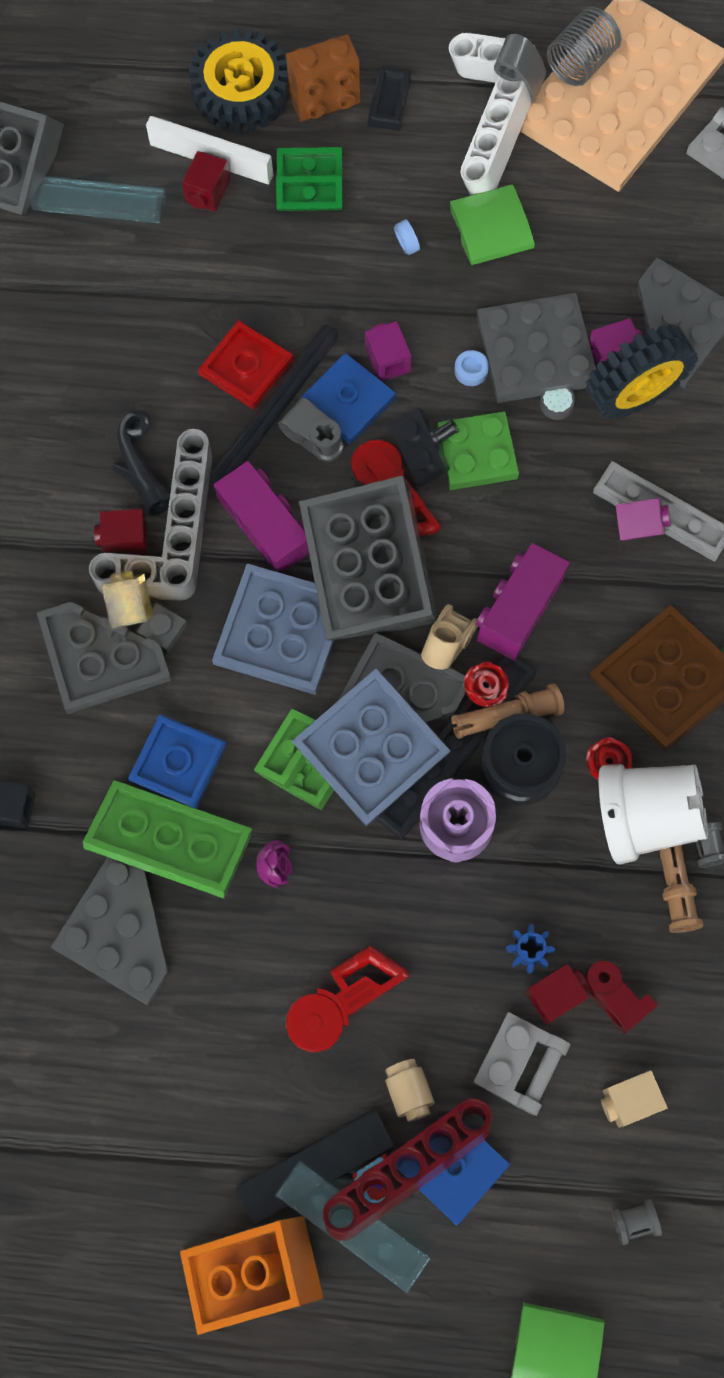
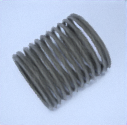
M593 6L585 7L547 47L548 63L559 79L572 86H583L621 45V33L616 21L601 8ZM587 12L596 13L597 15H599L601 18H603V19L607 22V24L610 26V28H611V30H612V32H613V34H614V37H615V45H614L613 35L611 34V32H610L608 26H607L600 18H598L597 16H595V15H593V14L587 13ZM585 15H588V16H591V17L595 18L597 21H599V22L605 27V29L607 30V32H608V34H609V36H610V38H611L612 48H611L610 40H609V38H608V36H607L605 30L600 26L599 23H597L596 21H594V20L591 19V18L585 17ZM583 19H586V20L591 21L592 23H594V24L603 32V34H604V36H605V38H606V40H607V42H608V47H609V49L607 48V44H606V42H605V40H604L602 34L598 31V29H597L595 26H593L592 24H590L589 22L584 21ZM583 23L587 24L595 30V32L600 36L605 47L602 46L599 38L595 35V33L591 29L583 25ZM587 31L592 34V36L597 40L598 44L587 33ZM558 45H559L560 51L562 52V54H563V56L565 57V59H566L573 67H575L576 69H578V70H580V71L585 72V74H584V73H581V72H578V71H576L575 69L571 68V67L564 61V59L562 58L561 54L559 53ZM562 46H564V49L566 50L567 54L574 60V62H576V63L579 64L580 66L584 67V69H582V68H580L579 66L575 65V64L567 57V55L565 54L564 50L562 49ZM554 47L556 48L557 55L559 56V58H560V60L562 61V63H563L569 70L573 71L574 73H576V74H578V75H582V76H584V77H579V76H576V75L572 74L571 72H569V71L560 63V61H559L558 58L556 57ZM551 49H552V52H553L554 59L556 60L557 64L564 70V72L567 73V74H569V75L572 76L573 78H577V79H581V80H575V79H572V78L568 77L567 75H565V74L557 67V65L555 64V62H554V60H553V58H552ZM568 49H570V50L572 51V53H573L581 62H579V61L569 52Z

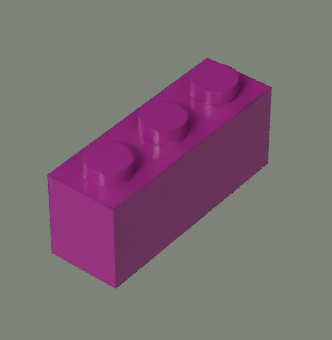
M247 461L214 483L216 496L275 572L283 573L309 555L303 521L299 520L297 522L290 514L292 509L284 496L281 494L276 496L269 488L271 482L264 471L260 468L255 470L250 462Z
M531 543L525 554L519 552L509 570L513 572L512 576L508 581L505 579L501 580L493 595V598L496 599L492 608L485 606L476 622V625L480 627L477 641L515 661L563 582L570 562L534 543Z

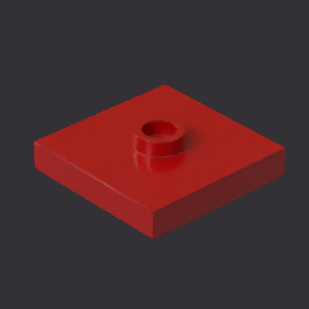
M238 320L198 368L199 376L254 410L293 362L294 358L292 353Z

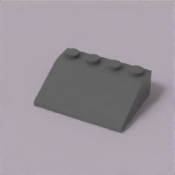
M0 102V208L25 216L56 157L64 124L49 116Z
M404 476L299 501L326 640L373 635L375 632L380 634L401 631L435 623L438 617L411 490Z

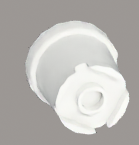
M616 764L603 765L600 768L598 782L603 825L611 856L617 864L636 861L640 854L708 839L706 809L703 808L702 801L703 791L695 764L625 769L623 765ZM614 809L615 818L609 817V810Z

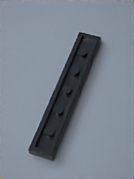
M503 656L496 664L506 673L509 683L507 697L501 703L515 700V696L523 692L537 674L534 668L519 657L513 661ZM483 683V686L488 688L487 683ZM468 698L455 715L486 707L476 705ZM450 720L438 735V738L447 746L450 753L376 817L375 820L402 841L420 819L421 806L428 791L437 783L452 779L492 729L458 739L452 728L457 726V724H451Z

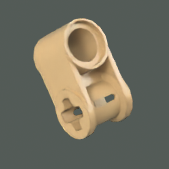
M447 604L431 627L421 653L422 660L434 669L443 670L449 668L473 638L478 628L476 625L478 619L470 620L453 611V606Z

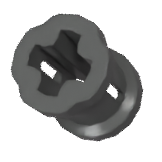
M720 822L708 823V839L695 842L699 855V860L697 861L699 868L724 863V845L720 834L723 827Z
M650 1198L645 1199L644 1204L622 1211L618 1208L611 1210L621 1245L629 1244L630 1239L651 1233L655 1237L662 1235L659 1218Z

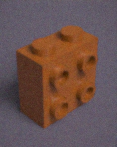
M348 34L286 53L290 99L300 122L317 119L324 114L340 109H348L360 103L359 58Z

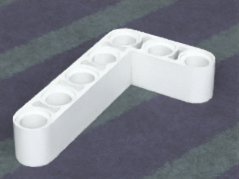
M461 33L455 36L449 44V52L459 75L464 78L495 83L461 166V177L471 196L497 189L532 102L529 91L523 81L505 80L494 71V65L505 38Z

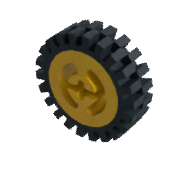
M232 29L233 38L228 39L225 31L218 33V43L213 37L206 40L207 48L201 44L197 49L198 56L193 55L191 59L192 66H189L192 97L195 107H199L200 115L203 118L208 116V121L213 126L219 121L220 129L226 131L229 124L233 123L234 132H241V124H247L248 132L255 131L254 122L256 121L263 128L268 125L267 116L275 121L279 117L278 110L284 111L286 100L289 101L290 97L287 61L282 48L277 49V43L273 39L267 43L266 35L259 33L256 40H254L253 30L246 29L245 37H240L239 29ZM225 76L226 85L222 86L219 82ZM254 76H259L261 80L255 86Z
M670 324L668 327L661 325L656 331L654 328L646 331L643 337L640 333L635 335L633 342L627 344L625 341L619 345L621 349L618 352L611 351L607 354L608 360L600 361L596 365L598 369L592 370L590 373V378L586 381V389L603 417L617 419L622 414L626 417L631 415L634 409L636 412L643 410L644 405L647 403L649 406L656 403L655 399L661 396L664 398L669 394L667 390L670 388L676 389L680 385L679 380L686 379L690 375L689 371L695 368L696 365L694 363L698 361L697 353L679 326L676 327L673 324Z

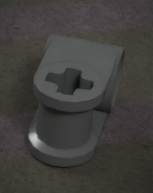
M300 398L278 422L281 431L291 441L300 444L323 462L335 461L343 453L344 444L341 439L340 426L305 398Z

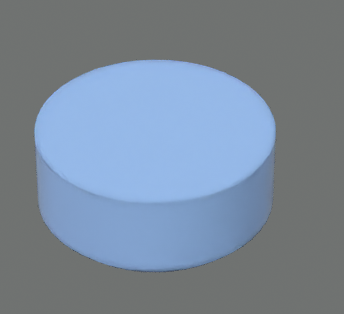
M405 219L395 224L394 231L403 251L408 255L419 251V242L410 223Z
M468 350L457 357L454 372L460 383L466 386H477L486 380L489 362L484 354L479 351Z

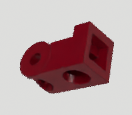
M606 960L598 961L586 973L585 980L589 985L588 993L624 1035L658 1006L648 994L639 1000L621 980V972L612 962Z

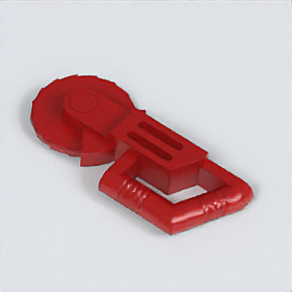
M381 439L369 440L361 444L353 453L351 470L355 478L363 485L405 476V469H402V457L398 449L390 442L382 441ZM409 484L415 513L419 514L424 522H418L420 536L435 534L441 530L439 523Z
M367 946L329 971L341 992L334 995L327 990L317 988V994H308L300 997L291 1005L286 1016V1029L289 1038L298 1048L307 1052H321L330 1049L339 1040L343 1026H349L348 1017L408 979L410 974L407 969L394 960L389 959V957H386V955L372 946ZM369 963L392 977V979L381 986L367 976H364L349 987L344 981L348 976Z

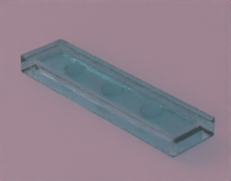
M44 176L30 201L32 210L160 223L166 194L163 188Z
M299 1160L276 1193V1196L331 1236L325 1227L322 1211L327 1201L340 1192V1190ZM339 1209L332 1215L331 1223L338 1228H344L352 1222L353 1214L347 1209ZM379 1219L354 1238L347 1241L335 1239L406 1293L409 1292L430 1260L428 1255Z

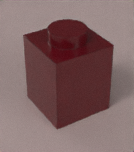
M197 151L182 181L185 201L197 209L205 208L216 212L231 181L228 161Z
M142 509L100 511V524L94 525L96 546H101L104 553L148 555L147 521Z
M566 964L529 987L525 993L547 1026L585 1002L589 998L586 993L589 985L578 969L572 971L570 966Z

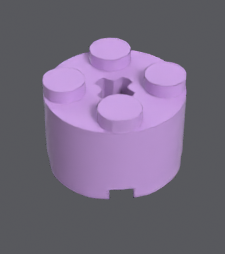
M447 779L433 786L424 797L420 811V833L426 846L437 856L455 863L471 859L479 855L487 847L496 824L495 804L489 792L479 783L468 779ZM451 815L455 818L461 815L464 816L463 825L459 823L451 824Z

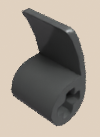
M518 34L507 35L495 62L494 71L505 80L523 81L529 91L531 102H534L546 76L543 60L537 49L527 38Z

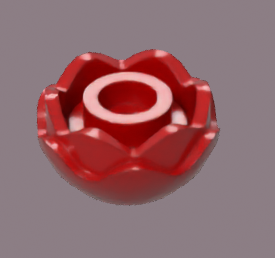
M486 661L472 666L466 673L464 688L469 699L476 705L492 707L493 705L500 704L507 697L508 677L501 667ZM483 683H487L488 688H485Z
M603 738L590 746L586 757L587 768L590 774L597 780H599V770L603 765L621 764L625 769H632L631 750L627 745L614 738ZM606 759H611L612 764H607Z

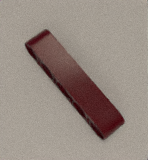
M468 1099L330 1198L322 1211L327 1232L339 1241H347L354 1238L481 1144L489 1136L491 1130L492 1113L489 1106L479 1099ZM477 1114L483 1118L485 1123L481 1128L471 1130L463 1124L462 1120L466 1115ZM444 1137L453 1146L449 1152L439 1154L431 1149L430 1144L435 1138ZM405 1161H413L420 1168L419 1173L412 1178L402 1177L397 1169ZM372 1185H381L387 1191L385 1198L378 1203H372L364 1197L365 1191ZM339 1209H347L353 1214L352 1222L344 1228H338L331 1223L332 1215Z

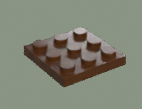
M670 604L590 672V679L667 752L724 703V653Z

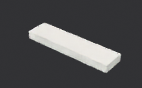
M150 116L146 124L151 146L193 159L196 152L200 151L227 160L229 172L268 185L272 180L273 168L269 154L154 116Z

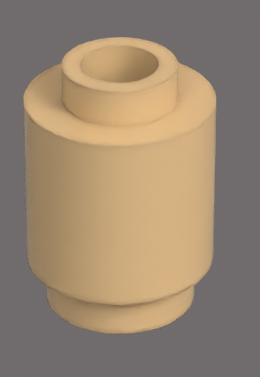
M409 1059L387 1068L388 1079L385 1082L397 1116H406L408 1122L428 1116L430 1114L428 1107L434 1105L435 1102L422 1067H417L415 1059Z

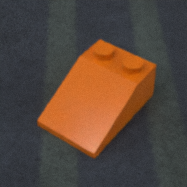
M304 1216L279 1220L180 1251L197 1335L324 1299Z

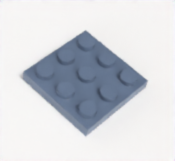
M247 563L212 659L213 665L316 695L335 640H326L315 583Z
M374 669L292 740L294 746L365 826L370 824L450 753L447 746L377 669Z

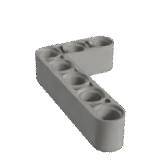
M188 429L179 436L177 441L162 557L101 553L95 556L90 562L89 573L98 591L102 594L121 597L133 595L139 598L138 593L133 590H127L124 593L120 592L128 586L137 588L143 598L182 601L194 594L197 585L212 466V452L209 440L203 431ZM192 448H202V450L198 453H188V451ZM189 479H198V482L194 485H184L185 481ZM184 511H194V514L189 518L179 517ZM186 542L191 544L184 551L175 550V547L180 543ZM115 570V574L108 579L100 578L103 572ZM151 573L147 580L143 582L135 581L139 574ZM177 575L186 576L185 581L180 584L170 583L172 578Z

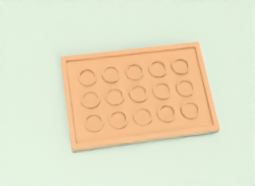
M613 0L604 11L616 21L620 29L622 38L620 47L583 86L569 85L552 72L542 84L536 100L531 103L520 130L521 133L618 192L724 63V48L641 0ZM599 16L598 18H600L608 26L611 34L613 35L615 45V37L610 26L603 18ZM596 20V22L599 23L600 26L605 30V32H606V34H607V36H608V38H609V40H610V44H611V48H612L611 38H610V36H609L607 30L605 29V27H604L599 21ZM593 23L592 25L595 26L598 29V31L602 34L607 44V48L609 49L608 42L603 32ZM590 27L589 29H591L595 33V35L599 38L602 46L605 47L600 36L595 32L594 29ZM587 31V33L598 44L597 40L592 36V34ZM570 51V53H571L579 62H581V61L572 53V51ZM567 54V57H568L575 65H577V66H579L580 68L584 69V67H582V66H580L579 64H577L576 62H574V60ZM564 58V61H565L571 68L575 69V70L578 71V72H581V73H584V74H585V72L580 71V70L576 69L575 67H573V66ZM562 61L560 62V63H561L569 72H571L572 74H574V75H576V76H579V77H584V76H582V75H578V74L574 73L573 71L569 70V69L562 63ZM559 65L557 66V67H558L565 75H567L568 77H570V78H572V79H575V80H581V79L573 78V77L570 76L569 74L565 73L564 70H563Z

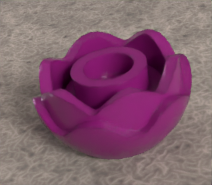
M274 840L264 845L258 852L257 872L260 879L267 885L279 888V885L289 883L287 877L293 868L291 861L288 859L290 853L289 846L281 843L280 840Z

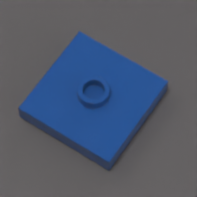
M345 353L301 398L309 400L321 412L336 421L341 429V438L351 445L396 399V393Z
M159 714L128 777V781L167 799L197 809L227 744L221 739Z
M462 1120L463 1124L467 1128L473 1130L464 1120ZM444 1137L435 1138L430 1144L431 1149L439 1154L449 1152L453 1146ZM484 1140L419 1190L457 1226L510 1164ZM405 1161L398 1170L405 1177L412 1178L419 1173L420 1168L413 1161Z

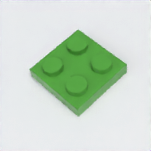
M505 411L453 420L458 426L456 428L459 429V433L443 441L444 456L450 467V470L446 472L450 490L518 479L519 471ZM449 421L438 422L437 429Z

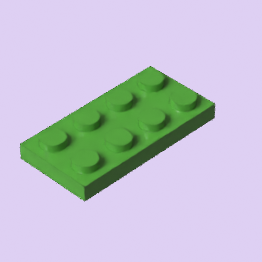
M113 780L83 840V848L224 898L252 836V828Z

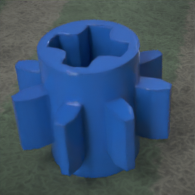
M533 924L529 925L527 933L524 935L514 930L512 935L517 944H511L506 947V951L514 953L516 957L512 967H517L519 964L527 966L526 971L528 975H531L536 964L546 969L549 964L543 956L545 954H552L555 951L554 947L546 946L545 940L549 932H543L541 935L534 933ZM527 941H532L533 948L540 950L536 952L533 958H528L527 951L521 950Z

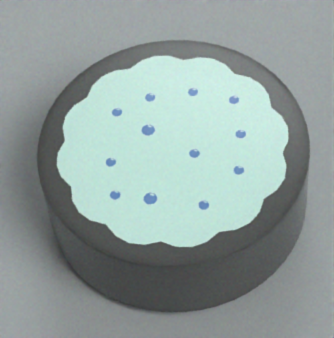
M570 388L542 392L540 398L542 413L553 420H562L572 413L575 403L573 391Z

